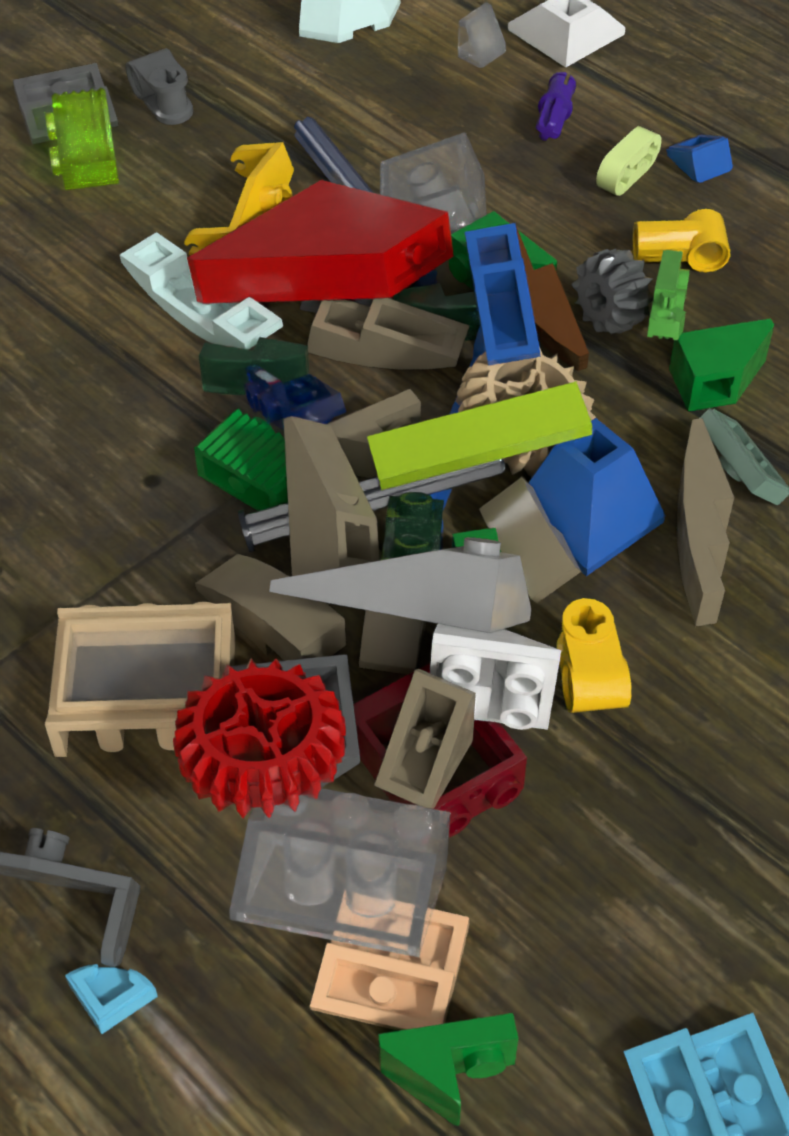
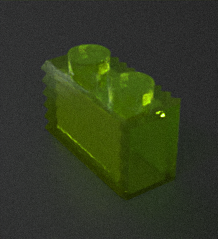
M100 87L96 91L91 88L88 92L82 89L79 93L73 90L70 94L63 92L61 95L54 93L52 95L53 112L45 113L49 140L57 139L58 147L49 148L53 175H62L65 190L119 184L105 89Z

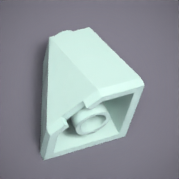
M301 0L299 36L340 43L353 39V31L370 25L374 31L389 27L401 4V0Z

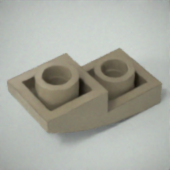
M522 477L479 508L488 528H496L498 541L501 542V552L520 555L528 595L534 602H540L581 572L563 534L550 523L534 488Z

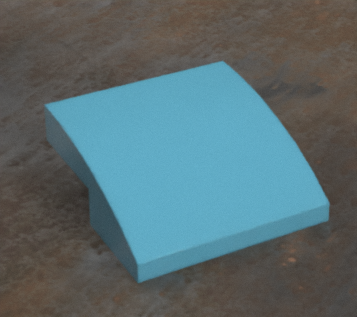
M754 1013L690 1036L688 1029L685 1028L624 1051L654 1136H789V1097Z

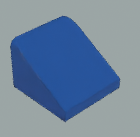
M701 134L669 146V149H666L667 156L695 182H704L727 173L733 168L729 141L724 136Z

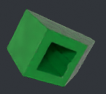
M771 318L683 332L678 340H674L669 371L688 412L737 403L766 361L774 329V323Z

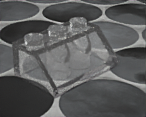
M322 788L317 800L300 795L296 812L283 803L275 806L269 819L261 807H254L247 823L230 906V920L419 958L447 869L450 812Z

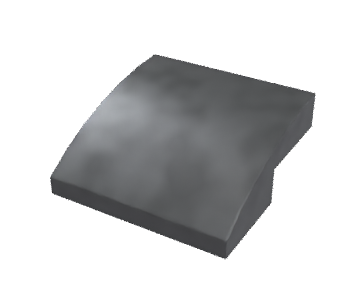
M97 63L13 80L14 91L32 144L118 126L114 107L107 86L103 84Z

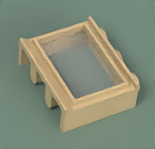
M197 602L185 605L144 603L137 606L100 607L84 605L79 608H58L57 614L59 619L49 710L45 721L46 731L54 756L67 757L69 731L95 730L100 748L107 752H117L123 749L124 729H156L159 746L166 750H174L173 738L175 737L174 731H176L177 711L186 708L187 691H202L201 686L203 685L204 675L221 679L223 678L226 664L234 666L235 631L231 603Z

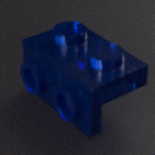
M256 364L246 367L250 382L244 384V391L251 409L254 413L260 411L267 423H274L283 431L284 419L290 416L328 424L333 422V417L346 413L341 393L311 374L283 384L279 379Z

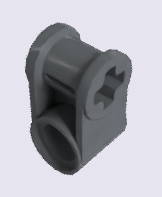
M165 48L126 62V74L133 92L138 99L146 104L159 122L167 125H176L191 118L194 111L193 105L186 96L185 90L188 76L186 70L178 64L169 49Z

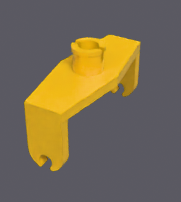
M283 142L241 145L235 149L231 156V161L241 160L245 163H238L235 171L247 177L230 226L191 230L184 244L186 246L195 244L198 247L192 246L189 251L190 256L293 196L289 183L294 168Z

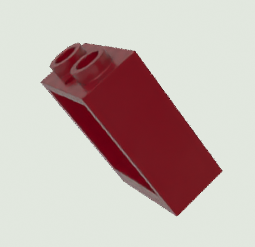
M431 663L420 669L430 673ZM414 672L353 704L360 760L375 780L387 751L382 744L390 741ZM474 720L473 741L471 745L490 769L441 796L435 808L431 811L383 790L423 846L440 836L442 838L455 836L470 823L473 817L491 807L500 809L507 806L524 789L527 756L499 722Z

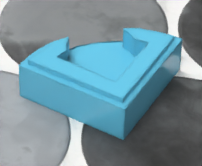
M98 964L80 967L65 975L68 985L101 1034L158 997L154 985L144 975L132 969L98 967Z

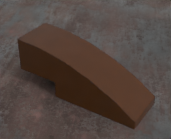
M517 229L538 341L552 354H557L559 359L571 367L574 366L575 370L586 369L588 367L589 352L555 267L552 263L534 270Z

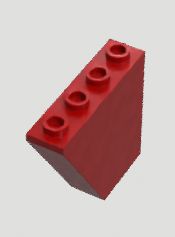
M320 180L187 257L197 302L210 304L240 303L248 297L257 302L391 298L454 255L448 211Z

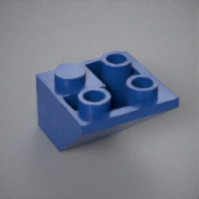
M597 418L591 420L592 435L556 444L529 481L550 523L563 534L581 572L585 576H588L664 523L665 520L663 509L634 449Z

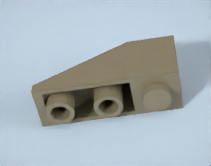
M293 416L285 418L284 437L292 576L379 561L376 516L332 426Z

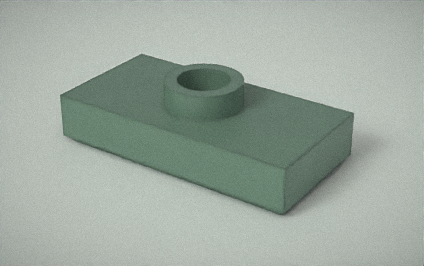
M710 408L700 417L703 418L711 441L722 454L719 458L722 468L732 478L739 482L742 480L752 494L775 505H779L789 495V486L736 420Z

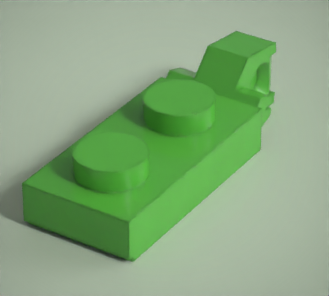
M663 250L655 285L647 337H653L654 335L658 336L659 339L663 337L664 339H669L671 337L673 340H678L683 332L686 314L683 310L690 270L681 269L682 251Z

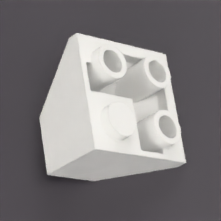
M548 0L508 23V30L564 67L575 63L625 35V27L590 0Z
M437 624L432 640L430 674L476 693L474 720L499 722L510 728L521 730L529 728L548 730L561 650L505 629L486 633Z

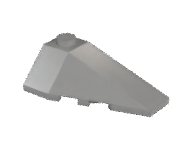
M465 538L464 546L274 579L270 582L269 592L486 633H493L528 622L531 616V605L520 555L500 552L501 542L482 538Z

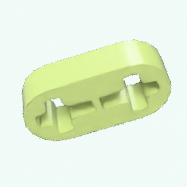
M641 126L634 128L603 159L596 177L597 186L617 196L625 193L653 165L660 151L661 136Z

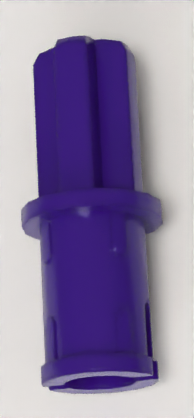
M558 72L552 75L547 93H544L538 104L540 114L535 128L540 132L539 138L547 141L549 137L557 139L560 136L564 121L570 117L573 110L571 98L576 89V81L570 75L567 85H565L566 72Z

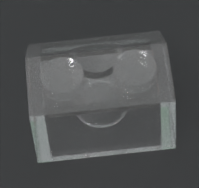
M466 132L381 162L380 195L448 211L451 234L487 215L485 175Z

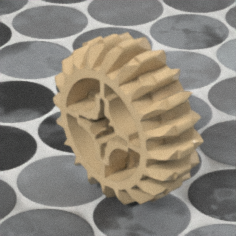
M541 349V357L488 366L486 352H484L483 355L476 359L473 366L467 369L462 377L463 382L460 385L461 387L457 392L455 400L460 405L458 412L575 382L577 380H574L572 377L574 366L563 368L557 363V354L548 358L542 354ZM577 381L589 417L593 420L596 417L590 411L592 410L591 407L594 399L583 394L587 382ZM555 445L506 457L504 462L509 465L512 475L524 468L532 478Z

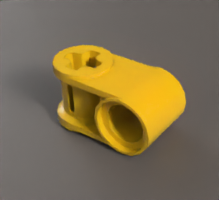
M582 598L573 601L563 612V632H561L556 643V649L561 650L559 665L562 674L564 701L568 712L575 713L629 707L631 702L630 673L627 661L622 655L614 617L610 609L595 599Z

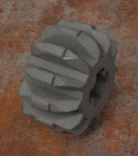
M609 249L594 253V256L589 257L583 264L576 267L579 278L572 283V286L578 292L579 298L574 304L582 306L584 310L583 321H592L596 332L622 333L632 329L634 325L642 322L644 318L650 315L648 305L653 301L654 295L648 290V284L653 278L645 277L643 273L644 260H634L630 250L613 249L609 251Z

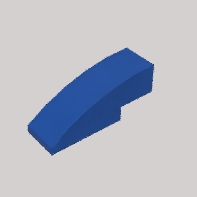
M511 223L466 231L467 253L488 366L541 357L516 224Z

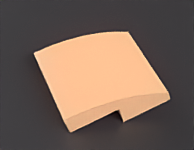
M345 889L332 941L327 943L310 1004L311 1010L397 1031L445 1024L470 925L469 917Z

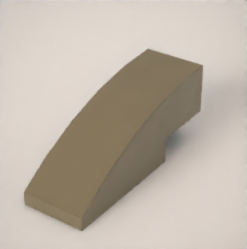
M374 298L371 307L348 299L322 300L311 325L306 352L336 361L367 367L388 369L455 367L469 325L389 298Z
M237 554L195 583L196 590L209 602L214 604L231 603L234 626L266 656L275 651L284 661L334 655L346 646L345 618L325 602L269 592L271 580L289 576L257 559Z

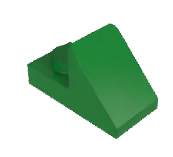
M513 1013L378 1034L381 1073L448 1122L459 1126L461 1100L456 1074L466 1073L470 1078H487L501 1073L508 1065H515L519 1038Z

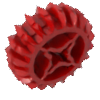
M251 658L246 669L236 671L226 664L223 678L217 679L204 675L203 685L201 686L202 691H187L186 708L177 711L175 721L176 731H174L175 737L173 738L175 756L179 757L178 765L182 777L185 778V782L192 784V789L197 794L198 799L211 797L212 804L215 805L218 812L234 803L236 811L239 812L243 819L252 807H261L262 811L270 819L276 805L284 803L296 812L300 795L317 800L321 791V782H334L337 764L342 763L343 756L345 755V739L343 736L346 735L345 718L342 716L341 710H339V701L335 697L334 691H326L320 675L306 678V673L300 664L288 671H284L277 658L269 667H258Z

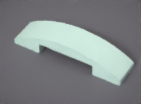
M157 232L120 254L121 263L160 307L184 327L214 345L233 351H247L283 327L280 317L251 297L246 298L240 303L203 304L197 302L187 253Z

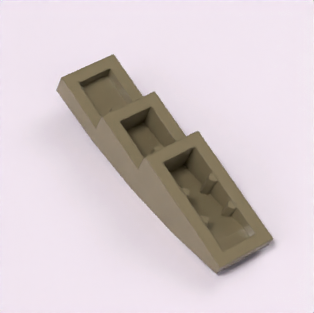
M703 418L692 420L677 494L676 538L681 577L695 627L715 624L718 620L725 592L720 577L722 576L730 544L726 530L734 501V495Z

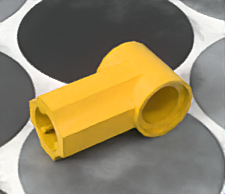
M701 209L689 214L684 220L637 221L634 223L633 229L634 260H644V263L661 262L663 250L682 251V262H688L692 269L705 273L716 271L722 268L730 258V248L724 219L715 210Z

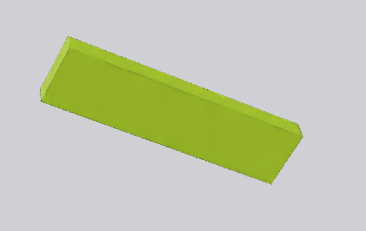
M577 381L377 433L367 436L381 490L590 436L592 435V422Z

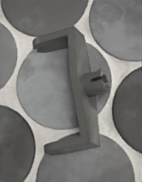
M31 828L28 833L29 840L24 856L0 852V875L48 885L114 895L102 942L101 963L108 967L118 968L126 951L141 888L132 877L62 863L66 845L69 844L70 838L50 830L45 835L43 834L44 830Z

